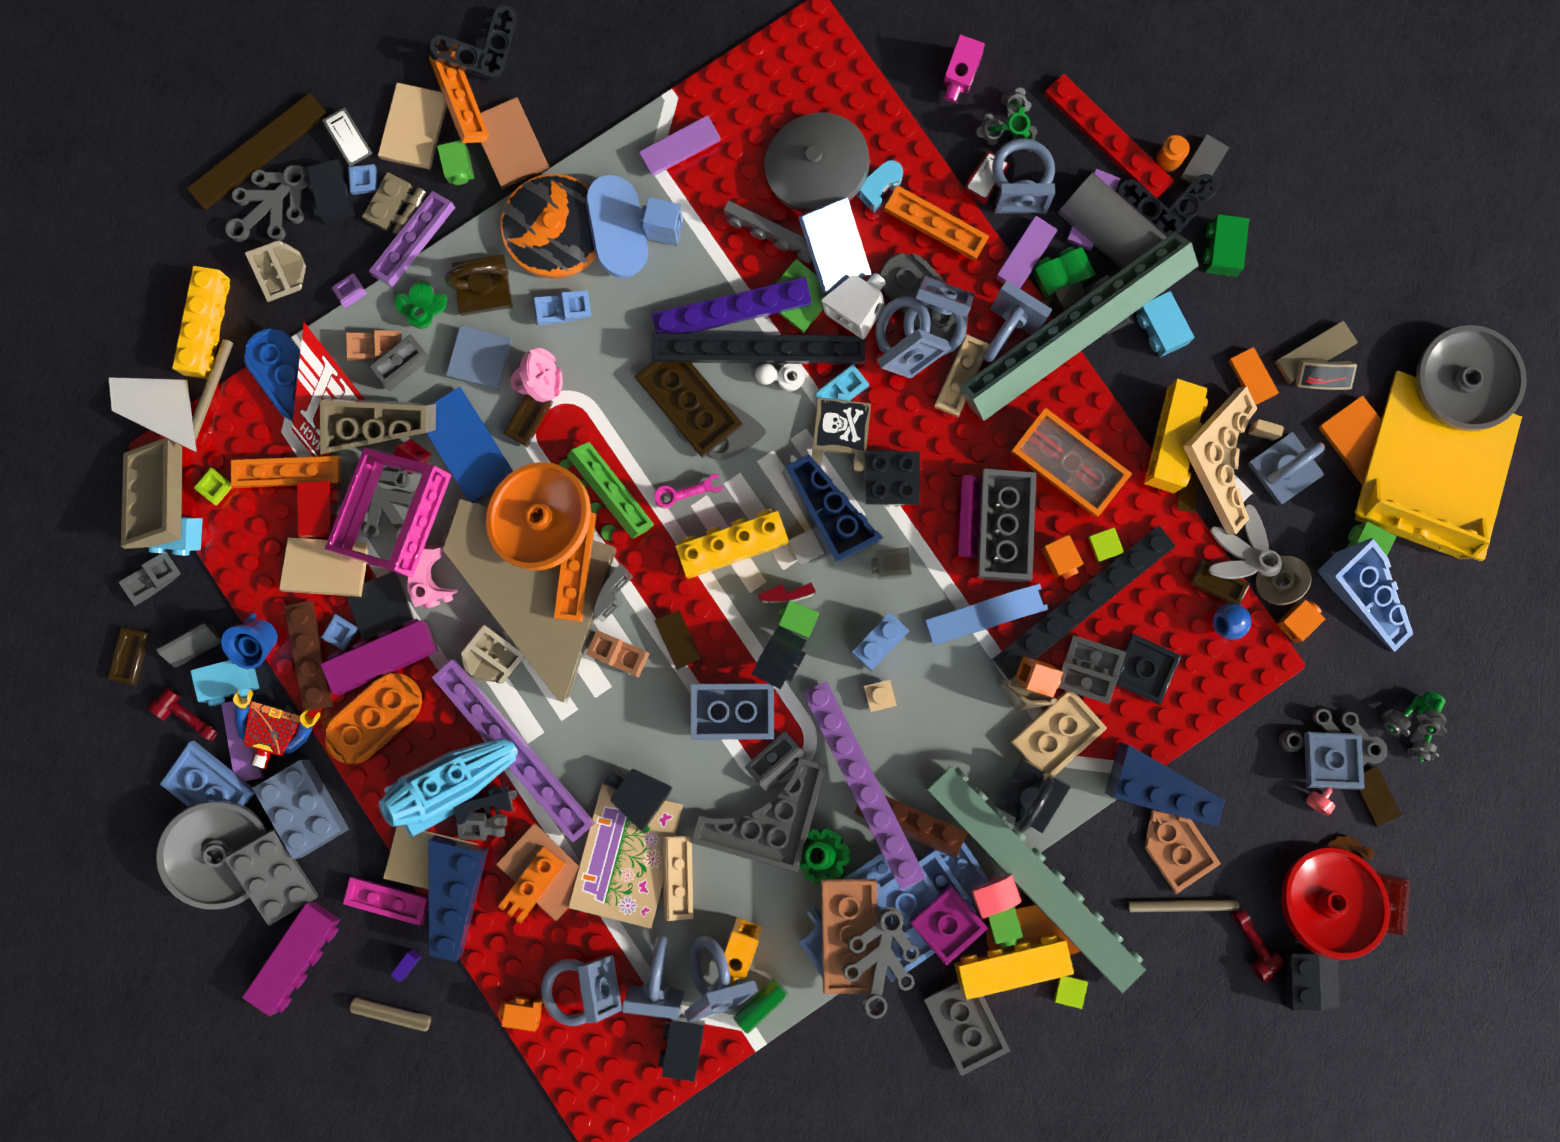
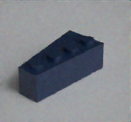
M438 835L428 840L430 956L457 962L463 955L488 847Z

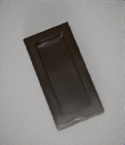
M526 394L503 434L528 447L551 408L553 401H536L529 394Z
M1201 559L1188 584L1225 603L1241 604L1250 583L1240 578L1226 579L1214 576L1209 572V568L1213 564Z
M680 610L655 620L676 670L701 660Z
M121 627L107 680L137 686L150 633Z
M1378 766L1364 770L1365 788L1356 790L1374 826L1379 827L1402 816Z

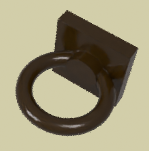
M504 254L453 262L452 269L444 276L445 283L449 287L456 289L459 314L461 316L513 308L508 277L509 271Z

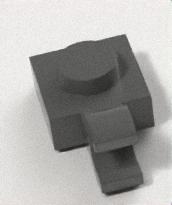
M471 813L466 823L457 825L458 837L462 840H486L487 835L503 837L505 836L504 826H507V816L497 814L490 819H486V813Z

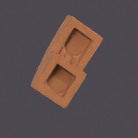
M374 330V333L346 332V361H376L402 341L401 331Z
M596 630L586 652V655L638 678L650 654L645 650Z

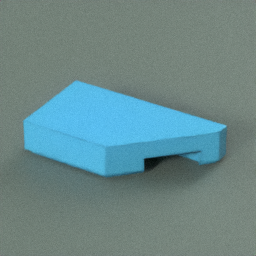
M852 364L816 391L814 396L816 398L850 401L869 387V383Z

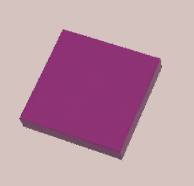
M951 885L909 921L946 966L988 929Z

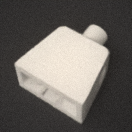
M876 273L867 282L856 275H852L821 300L825 315L861 339H864L885 307L883 294L880 291L886 285L885 280Z

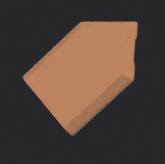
M1151 810L1144 848L1175 894L1221 864L1191 819Z

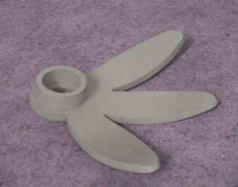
M1245 505L1249 520L1244 525L1251 546L1235 535H1227L1226 531L1222 528L1212 527L1210 529L1215 540L1226 551L1235 557L1245 560L1228 561L1212 565L1209 568V572L1212 575L1226 579H1238L1253 575L1256 572L1264 576H1275L1280 572L1282 568L1281 558L1278 553L1269 550L1265 528L1253 505Z

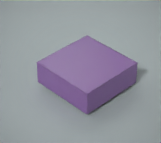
M354 273L332 287L344 308L367 295Z

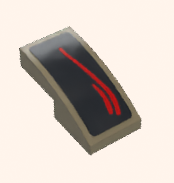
M1324 359L1300 360L1295 386L1324 390L1352 389L1357 364L1352 361L1328 362Z

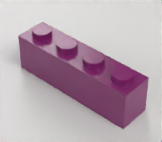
M417 618L403 623V628L393 632V629L378 634V639L368 643V640L353 645V650L343 654V651L329 655L327 657L328 661L322 663L321 667L332 694L342 695L374 681L382 675L390 674L440 652L428 623L422 620L418 621Z
M314 901L307 903L243 996V999L269 1017L278 1011L282 1013L291 1002L289 995L293 989H298L307 978L305 971L309 965L314 966L322 956L323 951L320 949L326 941L330 942L338 932L339 928L336 925L340 919Z

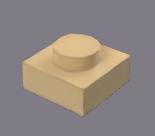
M890 680L863 686L870 713L897 706Z

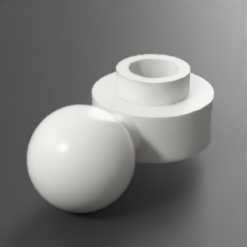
M764 363L758 366L755 372L759 383L768 385L773 381H777L778 385L788 392L799 389L804 382V372L796 364H786L778 371L771 364ZM787 373H794L796 380L790 381L787 378Z

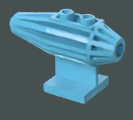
M502 737L448 752L403 775L384 790L386 794L379 801L380 810L385 820L391 826L404 825L408 835L412 838L455 815L453 807L472 798L509 765L515 762V755H517L516 746L511 740Z

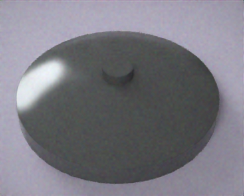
M811 113L792 120L774 136L765 156V174L772 192L784 205L803 213H808L841 198H848V201H850L862 188L870 165L868 147L860 130L846 118L831 113Z
M1459 326L1442 333L1424 349L1416 369L1417 390L1426 409L1441 423L1461 431H1482L1504 422L1517 410L1526 390V370L1515 346L1500 333L1482 326Z
M207 800L193 804L182 810L169 822L159 840L157 867L160 877L167 889L176 898L188 905L210 910L235 906L247 900L249 896L224 858L232 851L266 833L268 829L258 815L236 802Z

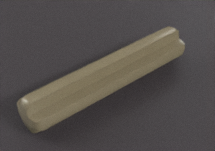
M355 997L350 1005L351 1013L424 1032L429 1029L431 1017L428 1015Z

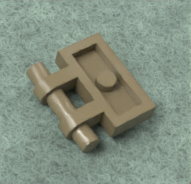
M387 172L362 217L367 222L387 232L392 223L396 224L392 233L397 236L422 205L427 192L417 188L414 195H409L412 189L411 184ZM403 203L407 204L402 216L397 215Z

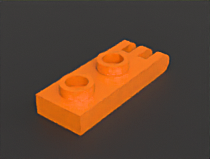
M545 846L542 847L501 902L499 908L504 910L509 902H511L513 906L507 914L512 917L519 908L522 912L518 915L516 921L521 924L566 862Z

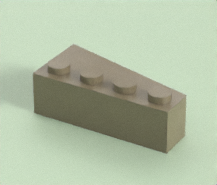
M336 398L320 400V454L436 430V403Z

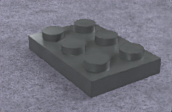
M275 827L227 854L224 858L268 926L313 901L318 896V893L296 859L293 860Z
M956 981L923 998L961 1076L1010 1052L984 996L966 1000L962 997L959 981Z

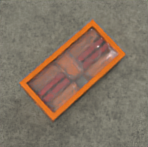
M1047 408L1042 411L1010 452L1094 517H1098L1132 474Z

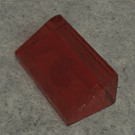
M1379 876L1385 886L1390 903V921L1386 933L1406 935L1411 880Z

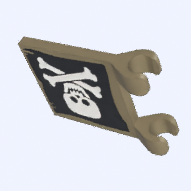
M818 398L812 458L820 467L822 465L823 451L855 455L853 473L863 474L871 404Z

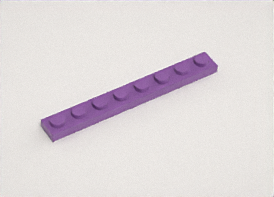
M455 659L450 660L432 677L486 742L503 737L514 743L517 755H515V762L508 766L509 769L572 842L576 841L595 824Z
M825 681L803 692L900 890L902 891L926 879L828 682Z

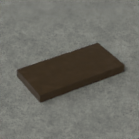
M652 362L634 376L701 458L705 457L743 426V423L692 363Z

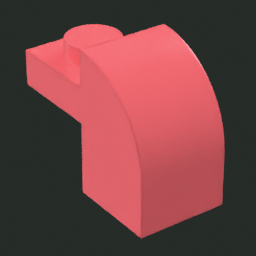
M1012 874L1004 877L996 875L988 878L989 882L970 888L978 913L982 918L1010 909L1021 902Z

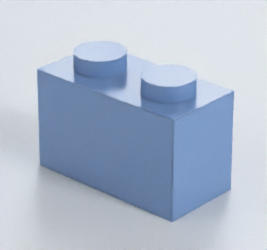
M649 197L647 206L643 205L640 213V221L643 222L642 230H645L647 239L678 246L684 222L681 205Z
M889 612L851 654L871 672L909 630Z

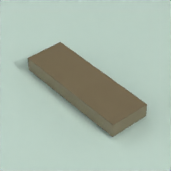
M1342 321L1278 359L1275 364L1288 384L1296 380L1300 360L1324 359L1329 361L1358 342L1346 323Z

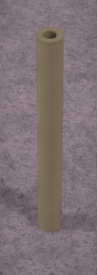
M222 340L192 421L195 440H197L233 343L229 340Z
M1237 899L1128 901L1127 904L1128 912L1239 910Z

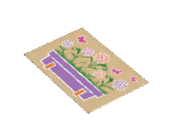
M601 785L592 819L595 824L589 830L569 908L651 929L663 885L662 837L676 835L683 805L665 800L645 831L641 832L610 801L616 791L609 786Z

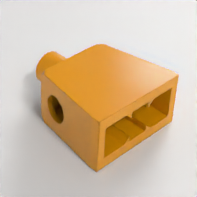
M738 917L736 918L724 953L730 972L729 987L737 985L739 979H746L763 927Z

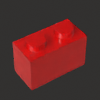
M330 481L297 483L299 537L304 539L329 538L337 518V504L341 502V493L337 485Z

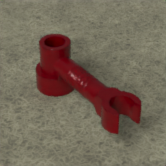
M166 688L157 700L153 699L147 707L150 712L164 721L171 712L207 740L212 741L219 733L177 702L180 696L169 688Z
M1239 909L1232 913L1231 916L1240 929L1244 931L1259 955V959L1250 966L1255 976L1262 983H1265L1273 978V974L1284 967L1285 963L1277 952L1270 954L1253 927L1249 914L1245 909L1242 911Z

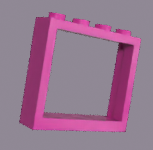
M363 448L325 549L349 559L413 578L451 474L434 465ZM384 466L422 475L389 561L352 550Z

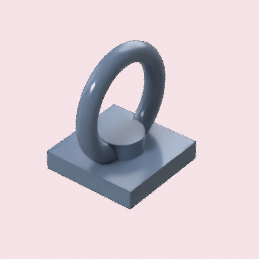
M1021 138L1007 142L997 151L992 163L993 177L1000 188L994 203L995 213H1047L1055 195V183H1052L1055 174V164L1051 153L1041 143L1032 139ZM1026 149L1033 151L1042 159L1044 164V175L1041 181L1035 183L1029 180H1022L1013 184L1009 183L1003 174L1005 158L1015 150Z
M925 276L916 299L936 312L946 315L953 314L956 321L955 334L948 342L951 350L944 354L946 355L958 348L965 337L967 330L966 317L968 316L975 293ZM912 308L907 309L903 320L905 337L915 332L914 320L917 313Z
M1006 281L990 310L1003 317L1005 323L984 355L985 361L992 362L996 358L1015 328H1019L1029 335L1037 332L1052 309Z
M909 296L892 300L881 311L875 327L877 345L884 353V355L877 359L880 367L910 379L951 350L947 340L929 333L930 315L926 306L920 300ZM909 307L914 309L919 316L920 328L892 347L886 338V325L889 318L900 308Z
M1292 432L1247 464L1277 505L1280 506L1324 475L1313 459L1324 451L1325 446L1323 443L1317 442L1305 449Z
M659 935L656 938L649 983H645L643 986H629L623 1003L624 1013L679 1019L684 1000V991L669 990L668 986L663 984L667 956V938L665 935Z
M701 936L695 940L690 952V968L694 983L702 997L684 1011L687 1022L735 1009L758 992L754 980L729 987V966L720 945L709 936ZM704 947L712 953L719 975V983L710 987L705 981L701 967V953Z
M603 956L588 963L576 959H563L554 963L545 973L541 985L542 1001L550 1016L563 1025L578 1026L584 1023L598 1022L622 1011L614 956ZM573 970L579 973L580 990L584 1004V1011L579 1014L571 1015L563 1012L558 1008L553 999V982L562 971Z

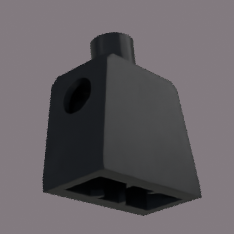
M633 768L626 778L612 769L604 780L606 785L616 791L610 801L641 832L645 831L673 790L670 785Z

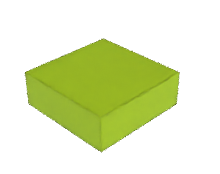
M210 468L194 487V489L216 506L232 488L231 482L213 468Z
M1115 528L1088 537L1097 563L1124 553Z
M1070 976L1059 977L1054 1002L1082 1009L1088 981Z

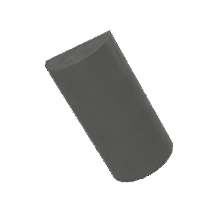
M1094 172L1058 212L1063 219L1092 241L1095 247L1122 270L1167 238L1166 235Z
M982 469L977 578L1004 582L1032 580L1036 495L1035 472Z

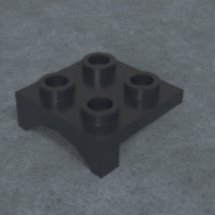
M866 451V505H885L886 507L894 505V507L900 505H920V451Z
M501 787L487 791L488 797L482 798L481 794H475L472 798L453 807L457 825L466 823L471 813L480 808H484L488 817H492L490 806L495 807L496 815L500 814V809L506 812L514 810L512 800L517 799V790L509 791L508 787Z

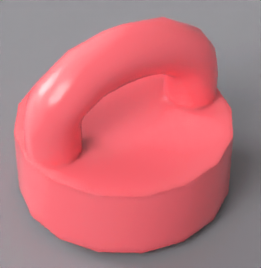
M1326 788L1322 795L1312 791L1306 798L1307 804L1323 815H1330L1335 808V805L1328 799L1332 793L1331 788Z

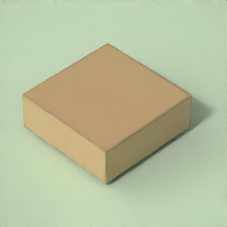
M1259 419L1250 425L1248 434L1275 441L1282 436L1284 427Z

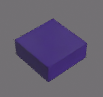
M414 949L405 955L390 976L398 982L404 980L422 955Z

